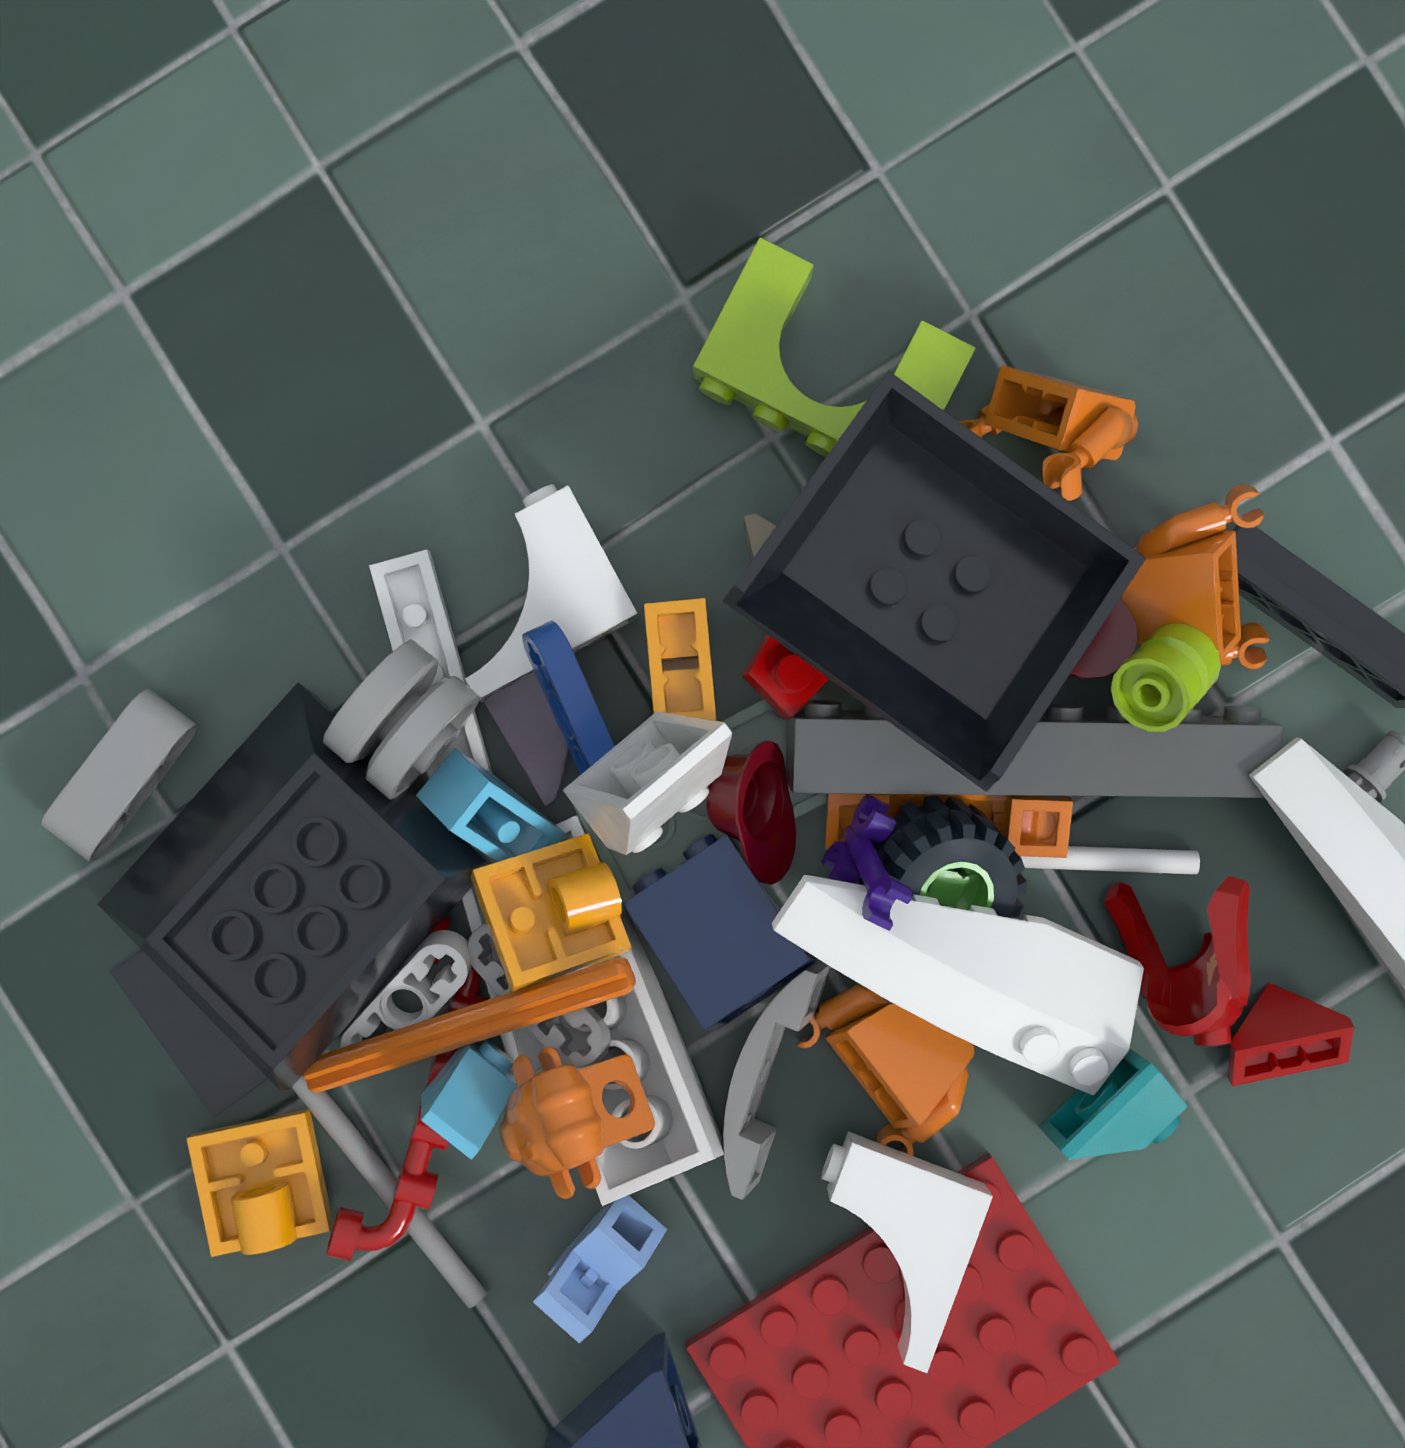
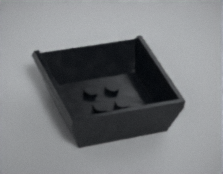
M888 370L722 602L987 792L1001 779L1146 558Z
M299 682L97 904L280 1091L291 1089L423 940L472 888L473 883L470 877L472 870L493 864L479 849L449 831L416 796L419 792L411 785L396 798L389 799L367 781V767L375 751L362 760L346 763L323 743L324 734L336 714L313 692Z

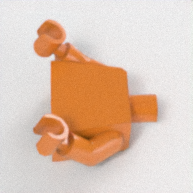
M1001 365L991 402L978 411V419L959 421L981 438L986 433L995 436L1001 431H1005L1059 451L1069 452L1052 454L1046 457L1042 467L1043 483L1052 490L1061 487V496L1067 501H1072L1082 494L1081 469L1092 468L1102 458L1116 461L1122 455L1124 445L1134 439L1138 430V419L1134 413L1136 409L1134 400L1078 383Z
M1248 484L1237 485L1227 493L1224 500L1225 505L1219 506L1218 503L1211 502L1179 513L1141 535L1137 546L1133 549L1143 555L1146 560L1121 596V599L1125 602L1136 620L1137 644L1142 645L1156 629L1162 626L1183 623L1198 628L1211 639L1219 652L1221 666L1230 665L1233 658H1238L1240 663L1249 669H1258L1265 664L1267 656L1263 648L1254 647L1247 649L1248 646L1254 643H1267L1270 638L1266 629L1258 623L1240 624L1236 531L1225 530L1226 524L1232 521L1240 527L1253 528L1263 520L1264 513L1261 509H1254L1245 514L1237 513V507L1242 500L1254 498L1260 494L1254 486Z
M857 984L820 1003L819 1011L815 1012L814 1018L810 1021L814 1028V1035L806 1037L796 1044L800 1048L811 1047L817 1042L824 1028L828 1027L832 1030L825 1039L891 1123L881 1128L877 1134L876 1142L886 1146L890 1141H900L905 1145L900 1151L913 1156V1144L916 1141L920 1143L926 1142L960 1112L969 1077L966 1066L975 1054L972 1043L931 1024L861 984Z

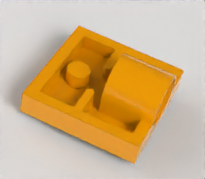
M589 833L472 870L470 877L511 992L628 953L631 949V944L620 917L622 904L616 880L609 866L605 862L600 863Z
M309 1109L197 1132L187 1137L211 1257L241 1251L244 1255L264 1253L289 1245L298 1238L330 1232L333 1228L334 1222Z

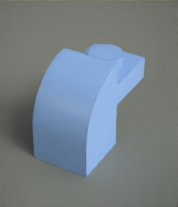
M629 1195L606 1204L555 1262L548 1272L549 1279L533 1303L580 1343L592 1333L617 1291L645 1267L667 1229Z

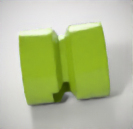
M1177 623L1167 624L1156 629L1114 674L1111 692L1115 706L1122 717L1140 729L1149 732H1165L1177 727L1217 681L1221 668L1219 652L1211 639L1198 628Z

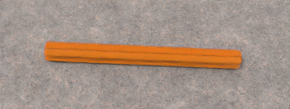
M617 957L321 1054L302 1077L306 1080L308 1089L311 1092L320 1093L629 994L636 984L635 975L629 961L626 958Z

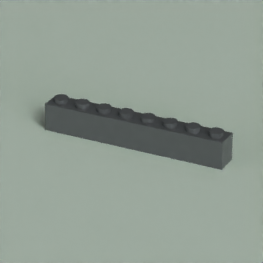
M808 700L804 705V710H799L792 718L787 719L786 783L793 793L1265 798L1249 777V774L1281 750L1283 725L1261 717L1262 709L1256 707L1225 706L1223 716L1202 715L1201 707L1194 706L1177 727L1165 732H1149L1135 727L1122 717L1115 704L1106 705L1105 714H1083V706L1051 703L1001 779L985 792L865 705V711L841 710V702Z

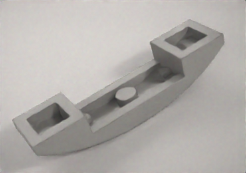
M821 960L811 964L793 978L766 1007L751 1030L734 1069L724 1117V1160L731 1195L741 1200L760 1182L777 1127L755 1119L785 1027L798 1032L814 1018L830 970V966Z

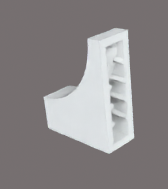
M551 484L533 492L522 501L526 508L515 513L527 547L529 559L528 591L519 621L502 649L481 669L465 678L469 687L481 697L479 700L481 702H485L535 675L522 641V635L525 632L553 620L562 629L573 652L576 653L639 619L638 613L568 485L557 491L555 485Z
M848 1131L842 1147L836 1144L832 1145L824 1164L821 1179L829 1182L827 1191L830 1201L846 1208L871 1226L884 1240L898 1262L905 1290V1317L898 1349L904 1365L927 1373L993 1196L982 1182Z

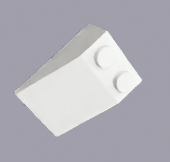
M655 712L563 789V791L607 848L625 855L631 851L638 853L648 848L661 836L663 829L660 826L676 812H687L709 794L707 786L722 774L732 732L725 722Z

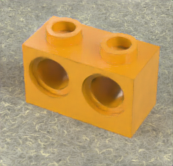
M705 598L644 604L654 713L663 712L716 721Z

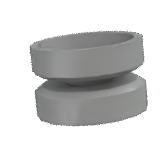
M412 639L395 649L365 678L334 717L323 739V743L346 763L362 760L376 749L367 767L366 780L389 799H394L404 792L438 760L453 742L481 698L456 676L444 678L429 689L437 673L438 660Z

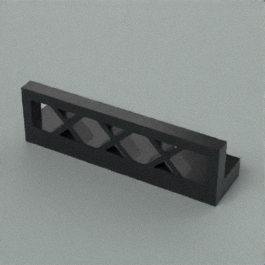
M1237 525L1233 531H1236L1239 595L1394 707L1405 708V633L1256 526L1253 528H1243Z

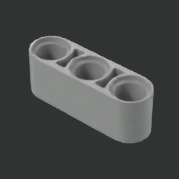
M150 688L145 689L124 709L45 813L41 826L88 862L96 861L116 841L194 738L198 725Z

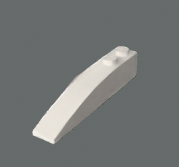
M1296 737L1250 773L1249 777L1405 990V824L1304 740Z
M578 815L556 824L566 833L560 842L587 834ZM622 901L620 917L631 944V949L628 953L611 959L617 957L626 958L634 972L636 984L629 994L591 1006L605 1021L610 1031L609 1049L598 1063L624 1054L632 1058L652 1112L655 1127L651 1131L604 1148L603 1153L595 1158L601 1174L600 1184L595 1189L602 1206L724 1155V1141L660 984ZM563 1015L548 1021L549 1030L553 1024H562L571 1033L573 1040L568 1045L571 1052L578 1050L590 1052L592 1048L588 1045L587 1038L592 1031L589 1026L576 1029L567 1022ZM610 1082L604 1087L602 1101L605 1109L614 1117H625L630 1108V1098L625 1088L614 1082Z
M804 875L771 923L775 932L830 967L901 1008L997 1056L1093 1096L1129 1051L1144 970L1142 964L1136 959L1045 918L1025 915L1023 920L997 916L992 908L971 905L969 910L941 906L937 898L913 894L909 904L896 899L892 905L890 918L893 921V926L889 931L863 918L862 906L868 892L865 885Z

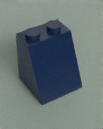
M710 834L687 848L683 852V856L687 861L668 874L665 873L663 868H659L636 882L632 886V890L636 895L623 904L704 1030H719L787 985L793 978L816 961L810 953L773 930L771 923L781 909L764 884L760 883L748 868L744 855L734 840L727 834L719 840L716 839L714 834Z
M666 1333L653 1336L548 1432L544 1448H702Z

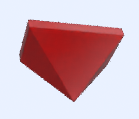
M1268 983L1232 1039L1228 1069L1229 1081L1232 1086L1348 1063L1354 1025L1348 1016Z

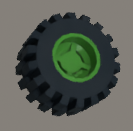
M937 795L924 797L923 806L917 807L911 800L900 806L902 814L895 818L897 822L888 838L879 844L872 842L888 876L909 886L912 890V897L915 894L937 898L941 906L969 910L971 905L992 908L997 916L1008 918L1011 916L1019 917L1023 904L1017 896L1025 894L1027 891V880L1020 874L1025 870L1022 858L1015 852V847L972 804L967 806L961 799L950 796L943 803ZM859 878L857 884L864 885L862 878Z

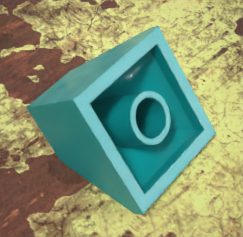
M1129 1048L1127 1054L1094 1096L1076 1089L1038 1127L1069 1160L1141 1150L1146 1148L1151 1142L1155 1144L1160 1143L1177 1129L1181 1122L1179 1115L1188 1106L1151 1062Z

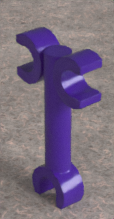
M867 794L855 810L852 825L848 826L844 831L843 838L845 842L841 840L834 842L826 851L821 862L824 866L832 869L828 876L829 879L856 884L861 876L868 891L862 906L863 918L890 931L893 926V921L890 918L892 905L896 899L909 904L912 899V890L909 886L888 876L872 842L879 844L888 838L897 821L895 818L885 814L889 808L887 803Z

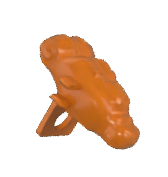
M545 1047L541 1049L538 1055L543 1072L536 1075L530 1058L520 1055L513 1062V1073L518 1087L508 1097L505 1116L499 1125V1134L503 1148L512 1161L520 1162L533 1174L549 1176L553 1188L560 1198L568 1199L573 1196L575 1191L569 1169L577 1167L583 1186L588 1189L596 1188L600 1184L601 1174L595 1158L603 1153L604 1148L651 1131L655 1127V1121L632 1058L627 1054L578 1070L572 1064L562 1066L557 1051L552 1047ZM610 1082L623 1086L629 1095L630 1108L623 1118L612 1116L603 1105L602 1093L604 1087Z

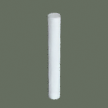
M1068 846L1067 858L1020 856L1025 868L1197 875L1200 868L1199 852L1192 850Z

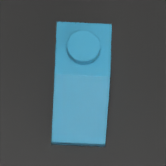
M456 748L452 750L416 795L449 831L497 862L559 843L566 834L494 774Z
M485 1040L481 1047L473 1043L458 1048L421 1094V1121L472 1160L481 1149L506 1107L508 1097L518 1086L514 1073L509 1070L513 1066L514 1061L488 1040Z

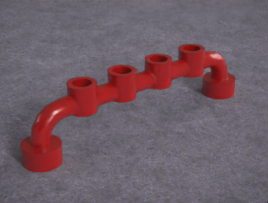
M445 917L431 933L448 930L450 918ZM435 958L433 964L437 965L439 959ZM471 967L464 984L450 998L446 1013L489 1000L487 997L478 995L482 977L473 967ZM458 1048L433 1056L426 1088ZM421 1106L416 1114L409 1147L397 1179L392 1205L386 1220L376 1226L362 1225L364 1212L339 1207L328 1242L326 1256L351 1261L354 1250L377 1251L389 1247L406 1233L413 1219L416 1207L429 1210L438 1181L437 1173L427 1171L433 1148L446 1151L449 1142L421 1121Z

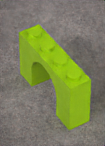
M759 238L693 365V378L701 382L698 389L711 399L725 405H731L733 399L754 409L752 417L762 425L781 433L784 432L787 426L807 436L805 445L826 457L865 402L845 407L824 405L806 397L789 380L781 362L779 343L811 280L814 265ZM922 320L894 375L944 410L976 348Z

